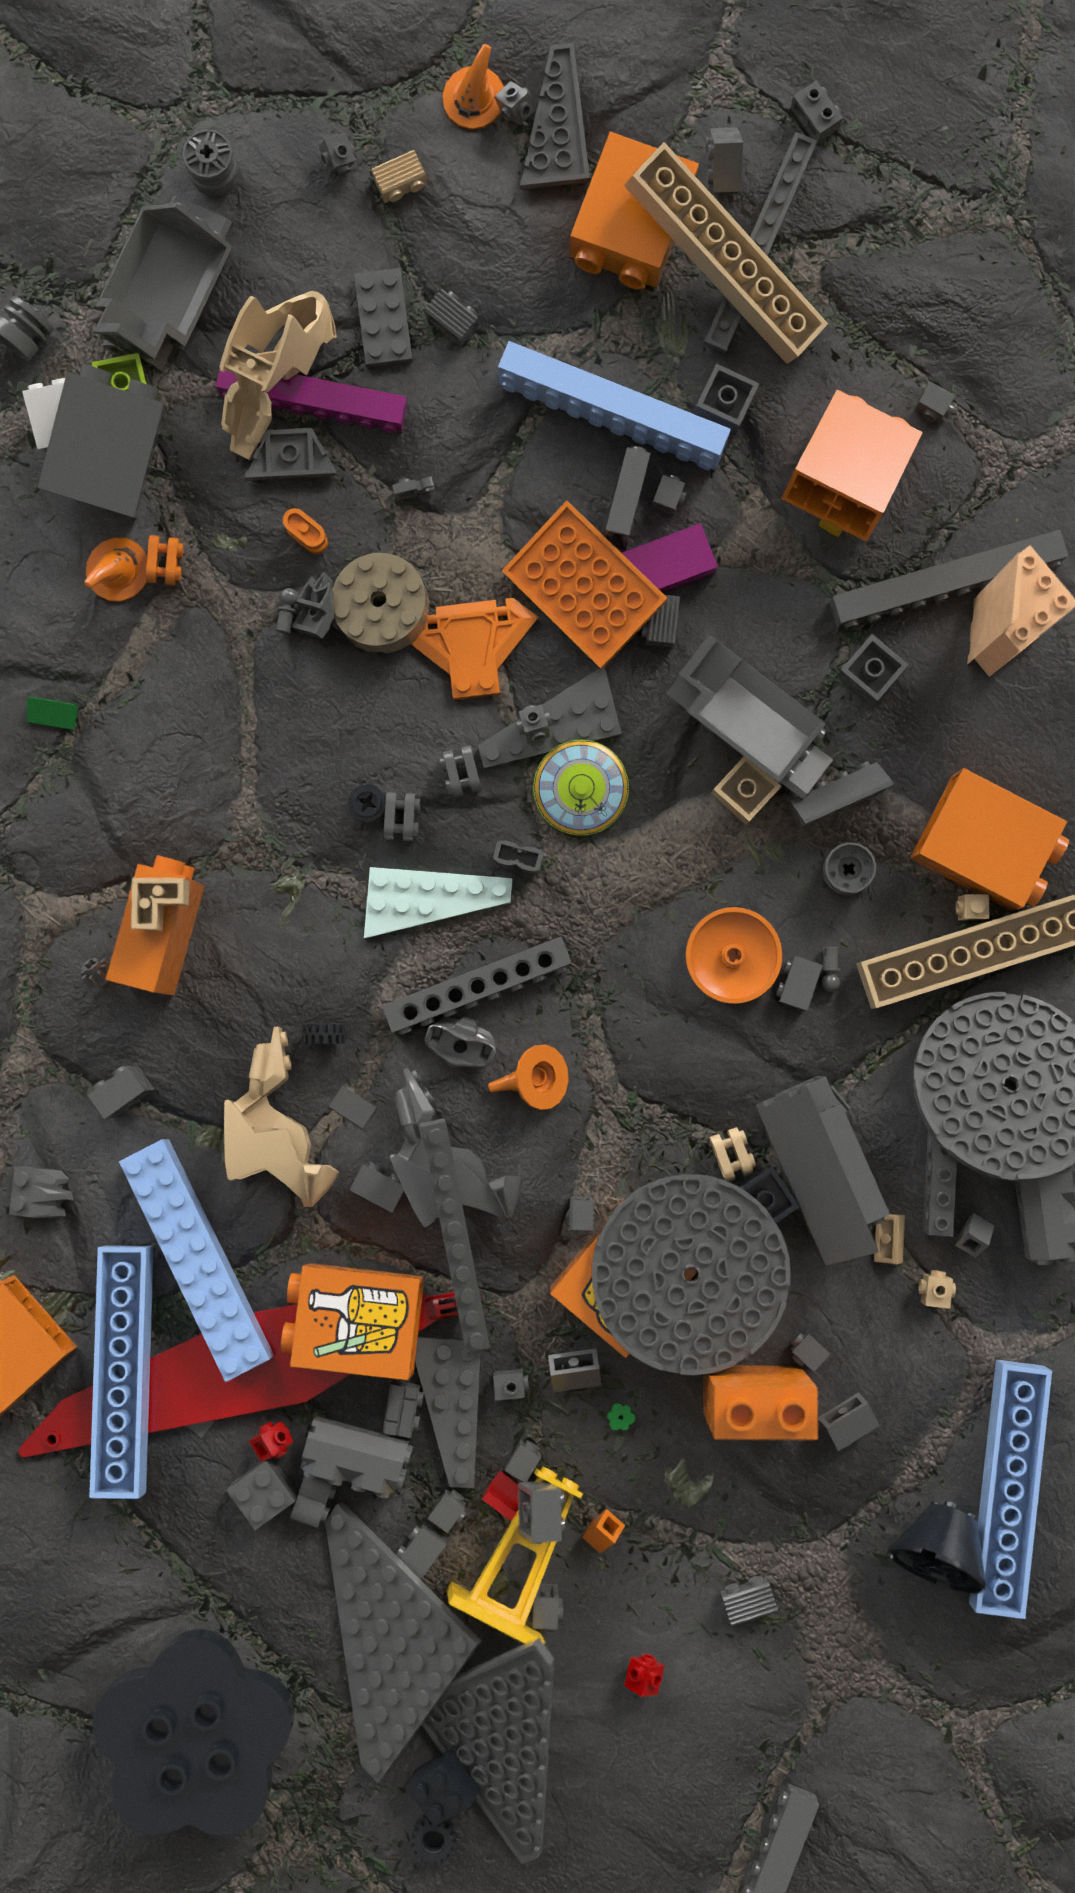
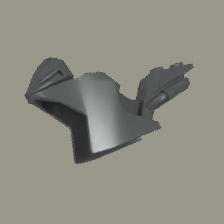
M406 1068L403 1071L407 1086L395 1092L396 1096L394 1098L401 1126L404 1127L407 1138L399 1153L392 1154L389 1157L414 1213L421 1224L427 1227L439 1216L420 1124L433 1120L436 1111L432 1104L435 1103V1100L428 1090L423 1091L420 1083L423 1081L417 1071H411L410 1068ZM451 1147L462 1205L499 1216L503 1222L510 1220L520 1196L522 1177L506 1175L488 1182L484 1163L473 1150Z

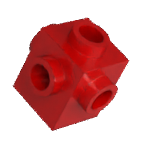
M270 1421L258 1429L260 1433L249 1440L260 1462L272 1457L275 1459L281 1457L288 1452L286 1447L294 1442L290 1436L289 1429L282 1421L272 1424Z
M650 1654L631 1657L624 1687L641 1697L658 1695L663 1679L664 1665L657 1662L656 1657Z

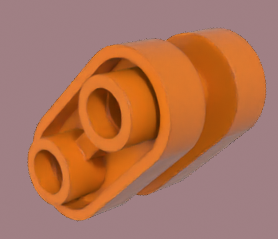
M293 508L284 514L283 524L292 539L312 554L318 555L325 552L328 547V539L324 529L300 509Z
M149 536L146 582L157 583L158 576L165 577L166 585H176V581H181L182 568L178 567V558H183L184 544L179 543V538L169 537L168 544H161L160 536ZM160 553L167 554L166 568L158 567Z

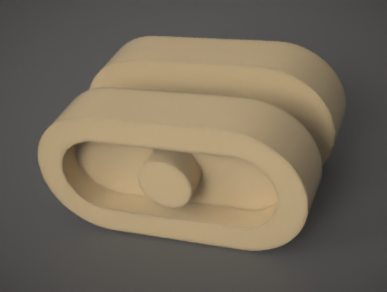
M737 1127L727 1130L729 1136L727 1139L722 1140L719 1134L709 1137L721 1173L727 1182L735 1180V1171L741 1170L743 1175L746 1176L753 1173V1167H756L752 1153L747 1154L744 1146L748 1144L743 1130L739 1131ZM733 1147L737 1161L730 1163L725 1150Z

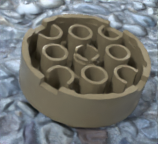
M372 553L361 556L349 563L341 571L334 583V618L336 623L354 645L365 651L391 653L401 650L411 644L421 634L427 623L430 605L427 589L416 569L401 557L388 553ZM378 601H386L383 606L376 607Z

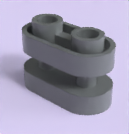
M471 745L461 747L462 755L454 756L453 751L449 750L443 752L444 757L439 758L442 771L448 772L449 780L445 781L448 794H453L454 798L464 796L463 788L471 787L473 793L482 791ZM465 764L468 777L460 779L456 766Z
M387 792L384 840H394L395 833H403V841H413L414 837H418L419 822H415V813H420V799H416V794L406 793L405 800H397V793ZM397 809L404 810V824H396Z

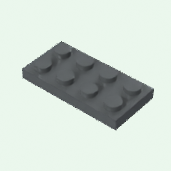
M394 268L354 274L366 367L413 362L401 269Z

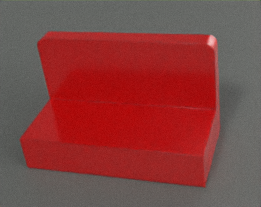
M499 1471L484 1491L482 1500L512 1522L518 1511V1483L504 1472Z

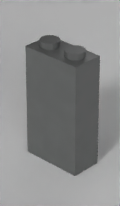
M627 447L605 531V538L612 545L626 549L650 458V453L641 447Z

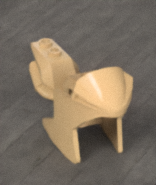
M309 291L267 311L263 309L255 297L250 296L240 310L227 339L219 367L222 372L227 370L237 377V382L233 383L228 389L227 394H225L221 425L223 430L232 434L230 450L250 461L272 420L271 400L266 392H269L281 378L288 380L299 372L307 375L323 342L331 344L337 338L335 323L328 302L320 293ZM285 325L283 335L275 349L270 352H264L272 338ZM249 345L261 353L254 354L244 348Z
M274 1027L271 1043L257 1044L256 1048H254L249 1073V1091L234 1103L230 1100H225L224 1143L227 1177L229 1180L243 1179L267 1170L286 1184L302 1200L304 1207H313L329 1191L339 1172L330 1165L309 1164L311 1143L307 1129L290 1117L278 1112L269 1104L267 1096L288 1080V1070H291L290 1056H286L284 1047L288 1046L286 1031L282 1032V1028Z

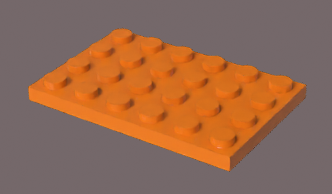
M568 501L555 512L502 570L601 669L614 658L669 600Z

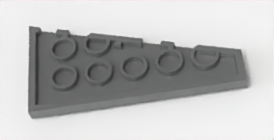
M574 43L550 46L520 190L589 182L590 177Z
M605 667L603 669L599 668L542 704L544 713L549 712L552 726H549V738L527 744L524 734H519L515 721L479 744L478 747L484 769L548 754L555 747L569 741L588 740L596 742L620 736L622 733Z
M418 1337L415 1363L449 1486L474 1488L481 1350L466 1353L464 1341L460 1338Z

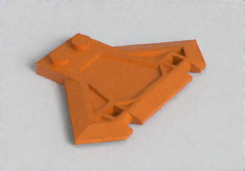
M507 598L506 606L501 607L496 606V600L435 607L436 614L427 616L428 620L423 631L411 645L450 675L453 700L500 695L497 670L538 617L514 598ZM498 616H508V620L498 621ZM437 624L438 629L428 630V625Z

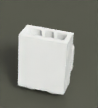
M65 378L52 380V385L44 387L42 383L32 384L28 386L29 390L22 391L38 450H46L48 448Z

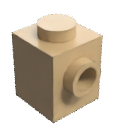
M965 894L959 896L956 901L958 921H983L989 919V895Z

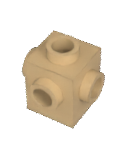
M931 1270V1274H924L923 1279L919 1281L918 1287L919 1294H922L921 1303L925 1306L950 1309L951 1298H954L956 1292V1285L953 1283V1279L946 1276V1272Z

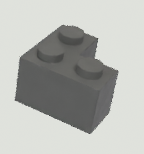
M738 127L710 128L709 137L705 138V151L707 152L708 160H711V169H707V184H711L713 192L741 191L743 141Z

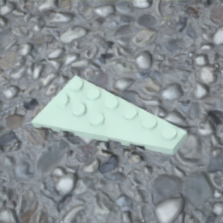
M370 867L364 939L511 903L512 878Z

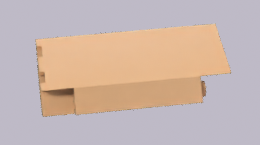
M1028 546L1020 554L1018 552L973 600L974 611L973 621L971 622V642L967 664L975 659L989 677L1075 608L1074 597L1031 546Z

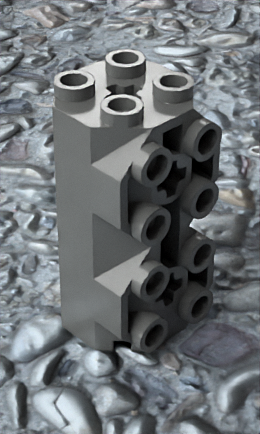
M1074 1164L1058 1174L1034 1181H1015L1025 1257L1030 1262H1036L1037 1265L1052 1264L1051 1260L1061 1259V1262L1075 1261V1210L1072 1206L1073 1201H1075V1186L1072 1177L1075 1176Z
M315 1416L311 1425L313 1430L308 1434L302 1456L303 1462L300 1467L304 1470L305 1477L310 1479L325 1478L328 1479V1483L333 1485H342V1481H349L352 1483L351 1488L359 1492H365V1490L374 1491L376 1496L382 1498H389L390 1493H396V1490L402 1489L407 1471L402 1468L403 1465L408 1466L413 1446L408 1445L409 1440Z

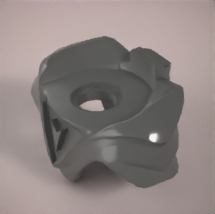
M466 1016L462 1017L461 1020L450 1017L442 1018L429 1026L425 1035L426 1046L432 1052L442 1057L449 1066L454 1068L488 1067L492 1064L496 1055L495 1041L491 1033L477 1026V1020ZM461 1039L467 1043V1050L465 1052L458 1053L455 1051L454 1042Z

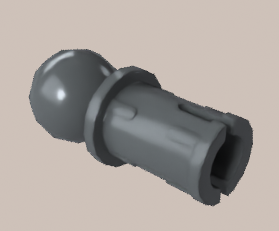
M286 588L279 595L283 606L277 607L279 615L275 631L282 634H291L293 614L296 613L292 606L297 603L298 595L294 589Z
M823 947L824 962L821 971H826V975L822 978L821 984L823 989L828 992H834L840 986V980L836 975V971H840V968H838L839 947Z

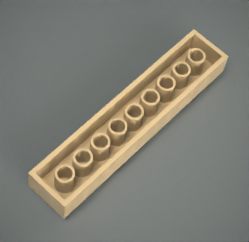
M665 142L625 183L624 187L786 364L797 358L826 327L828 323Z
M1075 894L856 963L871 1009L1074 946Z

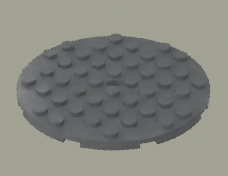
M990 992L966 998L954 1004L940 1015L922 1038L913 1068V1088L918 1110L925 1125L939 1145L966 1167L980 1174L1006 1181L1021 1182L1043 1179L1058 1174L1075 1163V1025L1072 1023L1073 1020L1059 1009L1042 1000L1027 995L1006 994V992ZM1005 1080H1012L1016 1084V1090L1011 1091L1004 1087Z
M699 1174L673 1175L655 1180L637 1189L626 1197L609 1216L597 1239L593 1254L592 1285L598 1310L607 1328L618 1343L635 1358L662 1371L680 1373L681 1375L710 1374L732 1367L737 1362L753 1354L774 1332L786 1307L790 1286V1262L781 1231L769 1212L749 1193L732 1183L712 1176ZM689 1267L696 1268L698 1272L697 1278L692 1281L686 1280L684 1278L685 1269Z

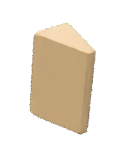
M890 1214L884 1217V1222L875 1226V1243L879 1252L874 1253V1262L901 1264L903 1263L905 1215Z

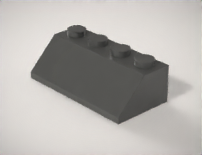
M868 761L855 767L857 771L848 774L845 771L834 777L835 781L829 784L823 781L814 785L813 791L809 792L804 799H801L796 794L792 795V800L787 803V806L799 830L885 792L894 785L892 780L877 762L870 765Z

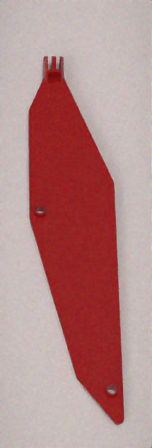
M454 1292L434 1296L423 1294L419 1331L436 1320L458 1316L457 1310L442 1313L443 1309L457 1307L456 1301L441 1303L440 1301L455 1297ZM298 1304L254 1312L274 1353V1357L225 1382L202 1334L150 1358L148 1433L307 1402L351 1373L290 1366L292 1353L281 1352V1339L285 1323L296 1322ZM93 1386L63 1399L19 1448L20 1456L28 1457L91 1444ZM51 1435L56 1437V1443L51 1441Z

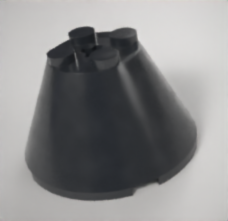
M945 1501L944 1505L931 1502L916 1520L889 1546L887 1553L890 1554L891 1552L890 1559L906 1571L926 1581L936 1584L937 1580L951 1584V1590L970 1594L983 1593L985 1590L986 1580L977 1525L978 1517L974 1514L960 1511L959 1506L953 1502Z

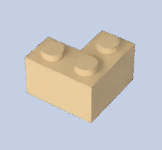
M132 878L131 929L137 931H163L164 906H189V881L184 878Z

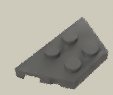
M312 428L266 430L260 440V446L253 455V462L245 473L246 480L337 476L336 469Z

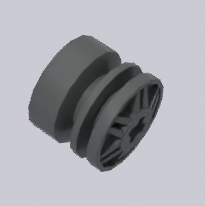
M204 129L195 132L187 139L183 148V159L192 183L198 191L208 196H220L233 189L238 180L239 170L227 138L216 130Z
M12 296L9 302L15 309L8 305H5L3 308L10 319L7 320L0 316V342L16 355L30 362L39 350L32 339L35 338L44 343L47 338L42 332L50 335L54 329L35 307L16 296Z
M851 842L838 845L826 857L822 869L823 878L827 886L840 895L849 896L857 894L869 886L874 879L876 862L869 849L863 845ZM851 865L853 867L851 870L853 875H844L845 869L842 866L847 867Z

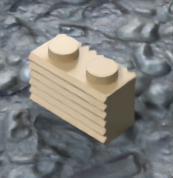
M415 150L372 168L373 179L385 203L388 201H398L405 193L410 191L418 192L427 184L425 171Z

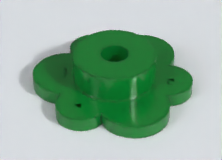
M615 1403L611 1408L612 1411L607 1414V1418L610 1420V1427L613 1430L621 1428L626 1431L629 1425L635 1422V1415L631 1412L629 1405L622 1406L620 1403Z

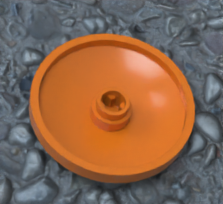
M739 907L723 908L704 917L692 930L686 945V966L692 981L705 995L723 1003H743L761 996L775 982L782 964V947L775 929L758 913Z

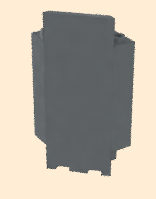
M173 196L169 204L143 206L95 306L103 312L94 331L105 339L102 345L110 349L111 347H117L123 351L124 355L139 353L141 360H145L153 368L162 371L173 347L186 346L232 249V245L225 241L232 222L226 217L178 196Z
M708 635L679 673L678 679L666 693L688 710L689 714L777 782H781L801 799L805 798L833 761L831 757L812 744L813 740L818 743L825 734L826 730L823 727L826 723L711 635Z
M816 1076L756 1104L766 1128L764 1130L792 1196L800 1206L798 1208L810 1237L815 1240L825 1266L878 1253L879 1250L867 1224L870 1223L871 1226L880 1224L885 1221L884 1217L890 1215L844 1108L842 1104L837 1103L826 1076Z

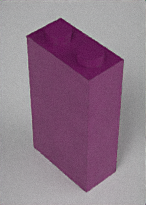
M701 523L622 552L662 593L715 574L718 568Z

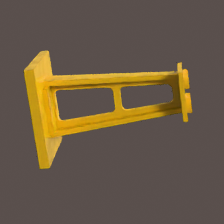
M544 1466L541 1467V1470L535 1468L533 1473L538 1476L535 1482L548 1481L559 1487L563 1492L564 1506L561 1507V1517L565 1521L574 1495L579 1498L583 1495L578 1490L579 1485L565 1477L562 1481L556 1479L557 1474ZM517 1511L472 1591L450 1581L446 1589L449 1604L525 1644L537 1638H540L544 1644L545 1641L541 1633L537 1629H533L532 1623L526 1619L556 1541L537 1544L519 1534ZM519 1543L536 1552V1559L516 1607L511 1609L489 1598L487 1592L512 1546Z

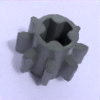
M97 958L89 959L82 966V980L88 987L92 984L95 987L104 986L109 982V980H106L110 965L105 959L100 962Z

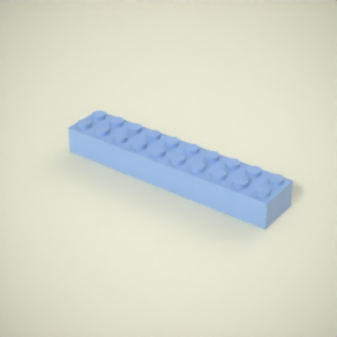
M508 341L498 365L499 385H502L501 387L508 392L517 391L531 401H536L537 399L544 402L551 409H562L567 411V414L571 417H582L594 426L610 428V431L616 435L622 436L625 434L632 437L639 444H650L659 452H670L682 461L688 462L690 460L698 463L697 465L702 469H713L716 471L729 437L730 428L511 341Z
M162 1139L119 1161L225 1382L274 1357V1353L170 1140Z
M154 1246L98 1247L89 1498L139 1499L146 1493Z
M996 1360L978 1517V1532L986 1587L983 1593L970 1594L969 1604L976 1613L1025 1619L1052 1370L1042 1365Z

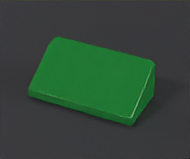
M28 696V723L69 730L75 729L78 707L75 704Z

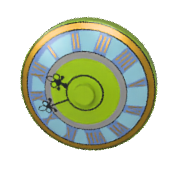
M588 740L569 741L551 750L538 766L533 784L535 802L541 815L554 828L571 835H590L609 827L622 813L629 791L628 777L619 758L607 747Z

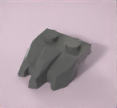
M324 572L317 581L311 576L296 600L297 603L302 605V608L292 625V628L298 632L322 639L329 631L330 624L334 618L333 580Z
M14 1166L9 1214L32 1218H58L66 1216L61 1204L74 1200L72 1192L62 1189L69 1178L61 1170Z

